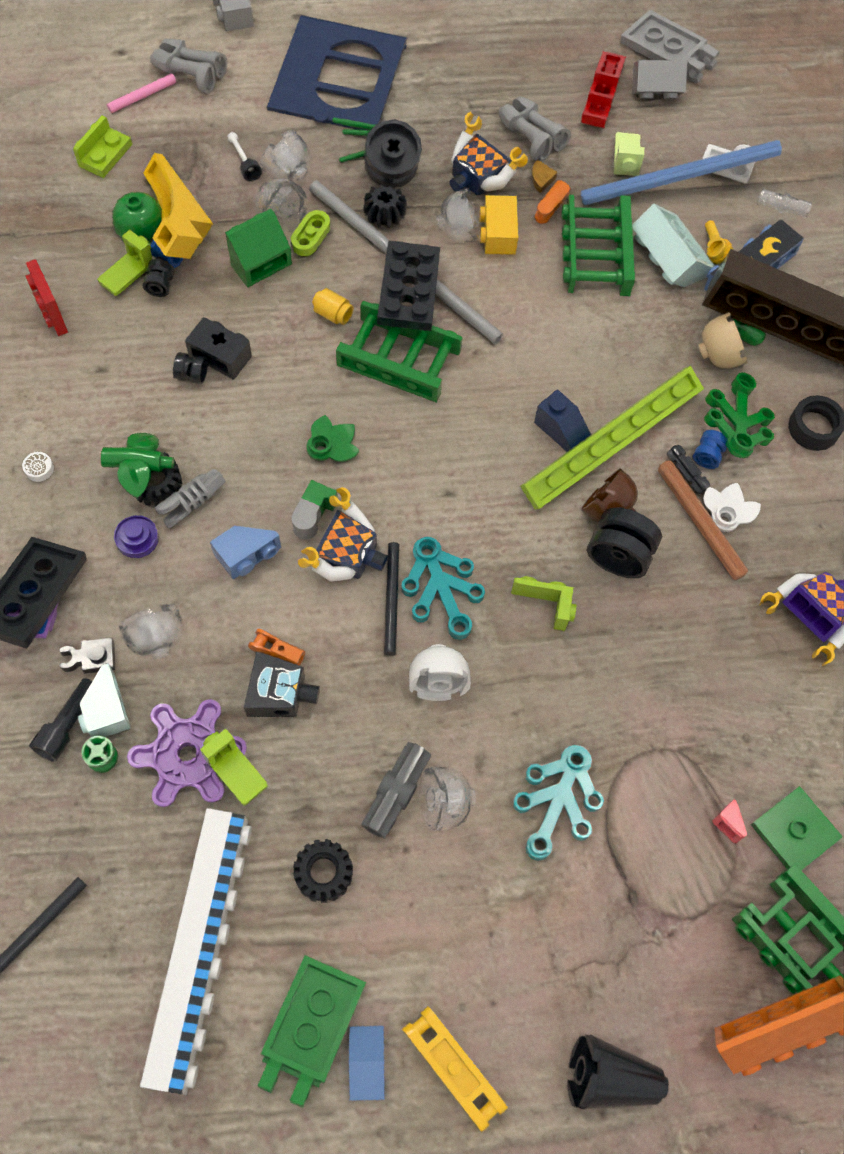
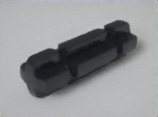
M681 445L673 446L667 452L669 459L672 462H676V468L688 483H692L691 487L696 494L705 492L710 487L709 481L705 476H700L702 472L689 456H685L686 452Z

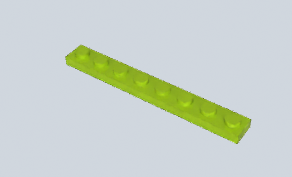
M692 367L683 368L523 483L520 487L535 510L542 508L701 392L704 387Z

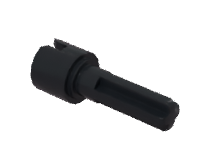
M83 678L54 721L43 724L29 744V747L36 754L51 762L58 760L71 741L68 732L78 719V715L82 713L80 702L93 682L92 680Z

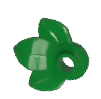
M326 415L318 418L312 424V437L306 445L307 453L312 459L323 461L330 458L337 462H345L358 455L359 449L351 444L355 434L354 424L332 426L330 419ZM319 446H322V447H325L326 449H324V450H317L316 448L319 447Z

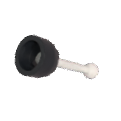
M234 132L229 133V142L234 144L243 160L240 170L244 179L249 182L259 179L263 172L259 162L254 158H247L237 141V134Z

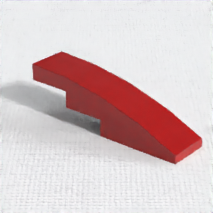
M602 52L580 123L605 128L626 56Z

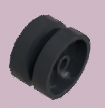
M392 119L376 124L368 133L364 153L365 170L369 177L378 185L382 183L384 187H388L390 184L393 185V188L402 187L409 183L416 175L422 151L421 140L416 130L406 122Z
M619 507L605 510L597 525V531L593 533L587 546L588 556L595 564L617 576L637 579L645 576L653 560L652 555L656 553L663 537L660 528L646 516L630 509Z

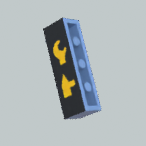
M780 219L773 226L770 224L766 226L756 239H749L739 253L779 269L797 254L804 238ZM715 265L706 276L708 278L704 288L706 292L711 279L720 267L718 265Z

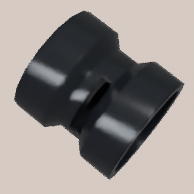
M152 259L149 261L147 267L148 275L145 276L142 284L143 289L148 294L155 297H165L168 295L171 286L169 281L172 280L175 272L172 264L162 259Z
M178 352L173 364V378L183 381L191 379L193 383L203 384L207 375L208 359L202 356L193 358L187 353Z

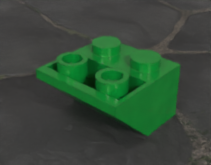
M272 209L259 213L248 221L236 225L225 232L231 267L247 288L292 264L291 247Z

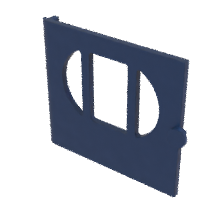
M301 15L267 104V110L306 118L319 123H329L356 130H367L334 123L332 119H347L373 125L380 123L403 50L407 48V37ZM349 43L363 44L374 49L382 60L343 53L332 49ZM332 59L381 70L374 91L367 92L318 81L325 60ZM316 91L368 102L355 108H337L324 102Z

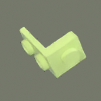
M616 133L614 174L639 176L645 147H640L639 134Z

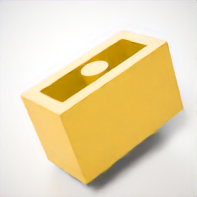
M486 195L485 206H480L479 222H484V227H480V243H485V254L516 255L518 243L517 196Z

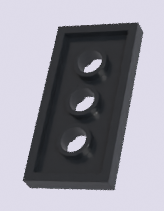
M388 240L377 325L431 331L441 247ZM412 264V265H415V266H417V267H416V268H410V267H407L406 265ZM406 283H411V284H413V285H415V286H414V287H407V286H405L404 284H406ZM401 303H411L412 306H403Z
M30 538L0 580V641L26 649L29 647L87 561L85 552L39 538ZM47 566L52 567L49 571L38 572L39 569L46 568ZM31 588L37 589L35 592L31 594L22 593L24 590H28ZM21 611L17 616H6L9 612Z

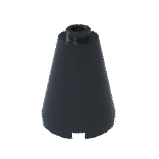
M593 1035L580 1036L577 1039L569 1061V1068L575 1069L574 1081L567 1079L568 1096L572 1106L580 1109L658 1105L662 1098L664 1099L667 1096L669 1081L660 1067Z

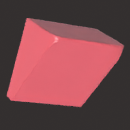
M733 799L712 821L719 830L736 844L747 835V831L737 801Z

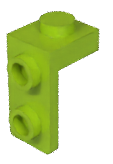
M131 230L122 236L127 254L97 278L98 283L114 296H118L147 271L149 261L153 259L150 251L151 245L148 240L143 236L136 235Z
M529 576L514 578L511 594L557 602L553 629L565 631L568 622H574L577 606L572 604L574 587L566 586V584L557 581L550 583L540 582Z
M227 729L220 733L214 732L204 740V746L200 748L204 759L243 806L251 802L268 787L265 779L239 750L234 737Z

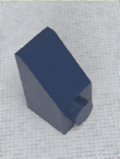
M558 389L538 405L534 423L566 452L591 435L578 407Z

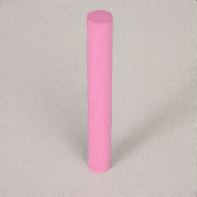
M171 73L107 103V107L110 113H114L175 84L176 78Z

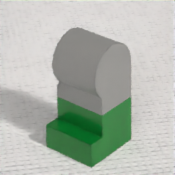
M314 480L310 481L291 517L293 531L298 538L306 540L317 534L318 522L324 511L328 509L333 512L335 509L330 504L329 498L333 495L338 498L336 490Z

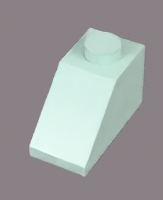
M108 663L104 664L80 702L82 714L78 715L79 724L83 733L88 732L91 737H108L131 729L115 673Z

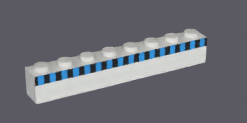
M206 809L140 1087L187 1095L188 1088H194L198 1074V1066L194 1065L197 1051H202L205 1043L206 1029H202L205 1014L210 1015L212 1011L214 994L210 993L213 979L218 980L222 966V959L218 958L220 945H226L230 930V925L225 924L228 910H234L237 899V891L233 890L236 877L241 878L245 859L240 857L242 847L249 844L252 826L248 825L245 815Z

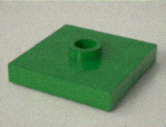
M800 786L750 824L786 868L796 864L801 871L843 837Z

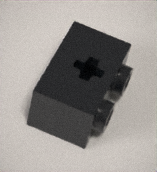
M205 317L201 319L185 339L190 357H206L209 367L233 380L252 357L250 341L244 335L234 333L226 329L221 323L211 321Z

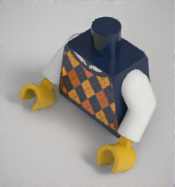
M469 112L465 116L467 128L465 131H462L451 160L453 164V178L449 181L450 186L457 193L466 187L475 195H481L486 191L503 189L517 172L516 168L524 167L527 164L528 157L525 153L521 155L522 150L519 147H515L511 150L510 158H508L478 133L473 136V131H478L482 127V120L478 117L474 124H470L473 119V113Z
M344 487L336 489L337 493L341 495V501L333 495L330 496L329 502L334 507L341 506L342 510L336 511L317 549L307 547L301 550L303 554L308 556L309 561L306 558H301L298 560V565L301 568L312 566L314 572L331 582L349 580L351 578L359 579L366 566L382 571L387 562L388 555L375 550L377 546L375 529L361 510L353 502H349L351 495L348 489Z

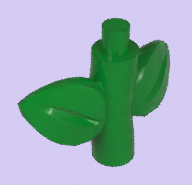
M140 432L128 437L126 447H103L101 451V466L119 468L117 472L119 483L131 496L139 498L150 482L151 471L161 472L163 468L173 469L174 457L163 456V452L156 451L159 447V439L155 435Z

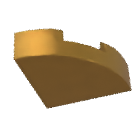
M537 159L532 168V180L536 190L541 193L556 179L557 172Z

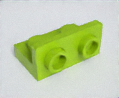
M102 115L91 125L87 133L76 142L73 151L79 167L104 178L133 144L131 137L110 128L107 117Z

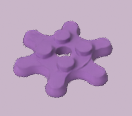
M211 699L203 701L199 705L196 714L188 719L177 717L172 707L167 704H158L152 709L150 717L158 728V736L149 745H136L132 747L127 754V760L134 768L151 767L158 772L159 781L152 791V800L157 806L167 807L175 801L179 790L187 786L197 788L202 798L207 802H217L223 797V783L218 779L217 774L206 762L200 751V748L204 746V740L215 732V723L221 715V706L217 701ZM233 736L237 747L245 754L247 749L245 741L238 736ZM186 746L196 748V757L183 762L179 758L182 748Z

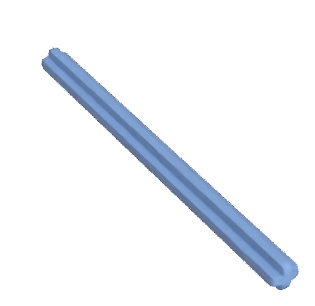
M779 140L584 189L581 191V200L583 205L620 197V195H627L781 155L782 146Z

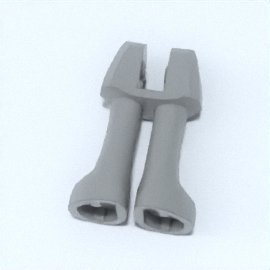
M164 39L160 44V49H156L150 56V62L166 73L183 72L194 76L198 89L206 94L212 92L215 85V77L222 78L225 75L228 64L227 57L223 53L186 48L185 40Z
M519 96L513 100L512 105L506 104L499 108L498 115L509 130L522 133L532 142L530 149L532 159L534 161L538 159L543 162L549 156L552 148L558 152L566 147L571 133L562 124L555 123L537 112V103Z

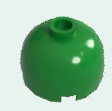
M130 192L123 195L117 200L112 210V221L116 234L123 241L122 236L131 230L136 235L145 237L151 244L150 240L153 239L152 237L162 222V208L159 202L143 192Z

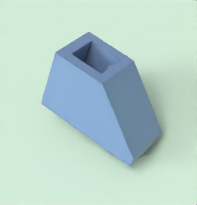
M233 526L210 541L213 554L232 579L247 575L256 564L264 559H271L281 548L280 537L276 531Z

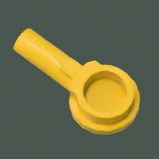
M710 220L705 223L710 239L707 244V254L713 263L720 264L733 247L729 240L720 237L715 222Z

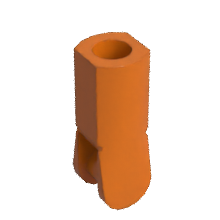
M558 180L538 203L537 211L534 215L538 223H547L569 196L571 188L566 182Z
M262 629L256 630L257 636L255 640L248 644L251 650L299 666L301 665L305 657L304 650ZM267 641L273 644L270 650L264 647Z

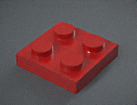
M34 259L26 262L30 274L25 275L31 290L35 291L32 292L48 328L54 326L58 337L68 333L56 300L37 260Z

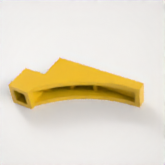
M154 153L143 172L162 208V222L152 238L165 256L190 259L198 245L204 240L213 223L163 154Z

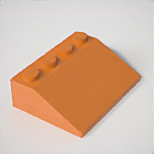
M839 975L715 1027L716 1047L732 1073L741 1072L743 1076H747L762 1069L761 1063L774 1059L775 1063L787 1060L794 1055L792 1050L806 1045L807 1049L816 1048L826 1042V1036L836 1032L843 1036L844 978Z

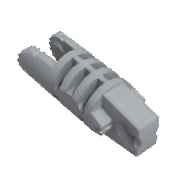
M212 469L204 475L200 474L193 478L191 482L181 487L178 492L173 493L158 504L155 509L158 514L164 515L179 506L167 515L163 521L167 528H171L189 515L191 511L201 506L205 500H209L215 494L214 492L226 481L220 472Z

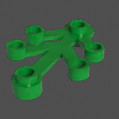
M744 372L739 373L731 383V391L736 396L735 410L725 399L723 392L718 389H712L705 398L707 404L713 407L704 416L705 423L713 428L718 427L727 438L726 446L729 452L739 458H748L753 453L754 446L758 444L768 446L774 439V433L767 427H761L757 433L752 435L746 433L747 429L759 424L768 426L775 418L772 410L763 407L757 413L747 416L748 396L757 384L750 374ZM724 415H725V416L729 419V421L734 425V430H733V429L731 428V426L724 420Z

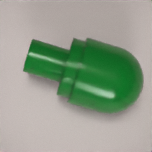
M733 319L742 341L751 346H758L763 343L766 338L765 332Z

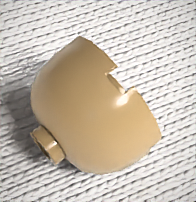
M729 312L717 316L706 324L702 332L703 343L698 344L703 359L709 358L714 366L721 369L735 368L747 363L746 357H740V351L744 350V346L734 320L727 321L731 316Z

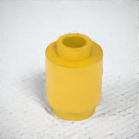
M328 288L318 291L312 301L314 312L335 324L345 325L350 320L354 311V306L350 304L348 299Z

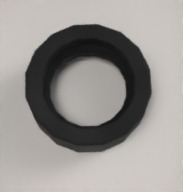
M820 395L808 396L798 403L789 418L788 428L790 434L799 445L806 449L815 451L826 450L837 442L844 431V410L836 401L829 397ZM808 412L819 413L828 419L833 430L828 434L815 433L804 424L802 415Z

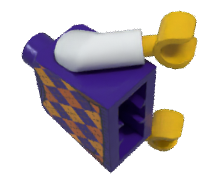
M827 572L818 576L804 573L795 574L776 588L778 590L776 593H765L759 605L765 601H771L774 605L767 609L766 614H772L776 611L779 601L784 598L785 600L782 603L822 642H829L826 646L816 649L812 654V659H814L820 652L825 653L827 660L821 665L825 666L833 661L835 657L834 650L836 648L840 649L844 644V580L837 581Z

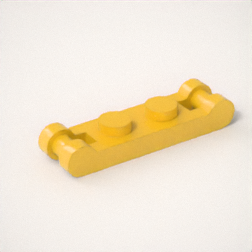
M427 1006L420 1012L422 1016L413 1024L409 1022L402 1030L482 1133L490 1126L488 1121L497 1113L499 1115L504 1113L508 1107L436 1014ZM431 1027L437 1036L427 1044L421 1035ZM483 1093L488 1102L478 1110L473 1101Z

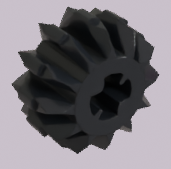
M381 183L379 188L371 186L370 193H365L363 211L365 216L368 217L369 223L376 222L378 228L382 224L390 228L391 223L399 225L401 219L405 217L407 200L402 195L401 188L394 189L392 184L384 187Z

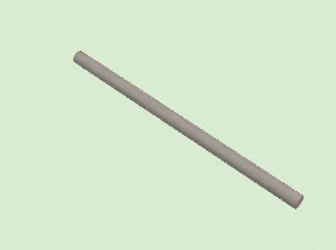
M315 180L312 182L309 190L385 254L387 253L389 240L319 181ZM412 264L406 265L407 267H410V268H416V267H417V266L412 265ZM437 280L435 295L493 344H497L502 339V332Z

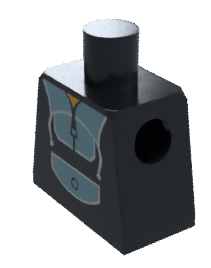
M256 652L244 703L246 716L296 717L300 702L318 703L320 686L304 683L305 673L303 667L261 652Z

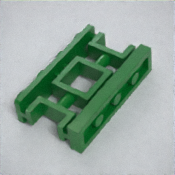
M796 864L786 868L769 884L781 898L762 914L753 903H750L732 918L736 924L735 929L745 941H751L760 951L758 954L761 960L769 968H775L784 978L782 980L784 986L793 995L813 987L807 980L813 979L820 971L829 980L839 975L844 978V974L831 962L839 952L844 951V916ZM793 897L807 911L796 922L783 909ZM772 917L785 930L774 942L760 928ZM805 925L828 949L810 967L788 943Z

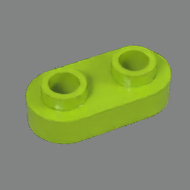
M313 210L303 218L291 236L292 250L297 255L309 256L320 246L330 231V218L327 213L321 210Z

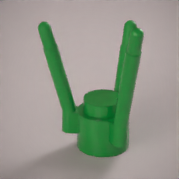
M332 119L334 123L367 129H343L342 133L346 135L367 136L375 126L347 119ZM365 150L340 157L339 162L363 157Z

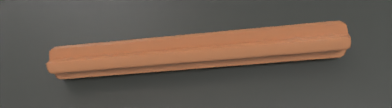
M667 460L660 464L658 472L734 580L744 577L748 569L674 463Z

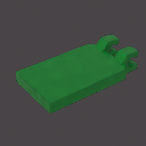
M305 955L261 1051V1055L264 1056L262 1062L267 1065L258 1083L259 1088L272 1094L280 1072L288 1073L298 1078L290 1098V1103L303 1108L312 1085L319 1088L321 1083H325L366 986V982Z

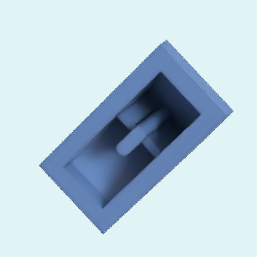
M384 1026L350 1027V1101L384 1100Z

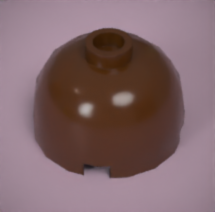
M619 468L605 480L606 483L600 489L597 488L582 506V511L596 523H599L603 512L609 508L621 507L636 511L633 508L638 499L636 484L626 472Z

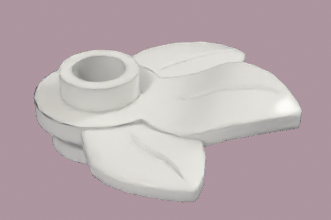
M738 483L726 487L721 493L709 487L703 497L705 507L709 510L711 518L722 532H731L739 524L751 523L758 516L761 508L760 503L744 502ZM721 517H726L729 522L724 521Z

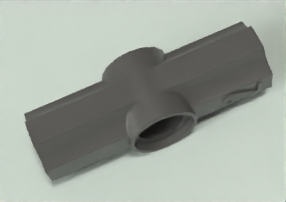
M408 742L400 757H398L392 771L388 770L376 792L377 797L361 823V826L368 832L383 839H386L387 835H389L401 810H405L417 788L416 783L431 758V754L425 748L416 743Z

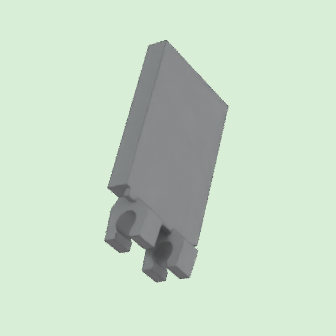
M649 10L621 35L620 42L651 60H687L686 78L694 83H698L703 79L704 74L701 72L705 68L712 70L717 65V61L714 59L719 56L720 52L707 44V39L652 10Z

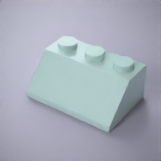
M653 204L632 224V228L636 232L635 239L641 246L647 247L650 251L648 254L649 258L655 265L661 266L664 270L662 275L669 284H677L682 287L689 286L707 278L708 272L715 266L676 214Z

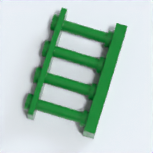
M569 194L567 204L562 205L561 219L566 220V225H563L562 241H566V246H563L562 260L567 262V267H564L563 283H567L568 293L574 292L576 281L615 282V285H619L620 296H630L635 282L631 196L620 195L618 206L610 209L575 207L574 195ZM575 218L612 219V222H616V227L614 229L575 228ZM576 238L613 240L614 243H617V248L615 250L576 249ZM576 259L614 261L615 264H618V269H616V272L576 270Z
M362 301L360 317L364 323L352 345L339 343L336 349L337 366L437 403L442 388V379L437 377L448 354H460L462 336L457 335L451 330H443L432 326L431 331L377 325L379 304ZM374 325L389 330L377 354L362 350ZM399 334L414 339L403 362L400 364L387 359ZM424 343L439 349L427 373L412 368Z

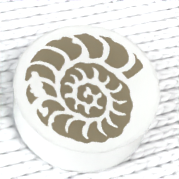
M43 452L29 454L22 464L26 476L35 482L48 479L54 471V465L50 457Z

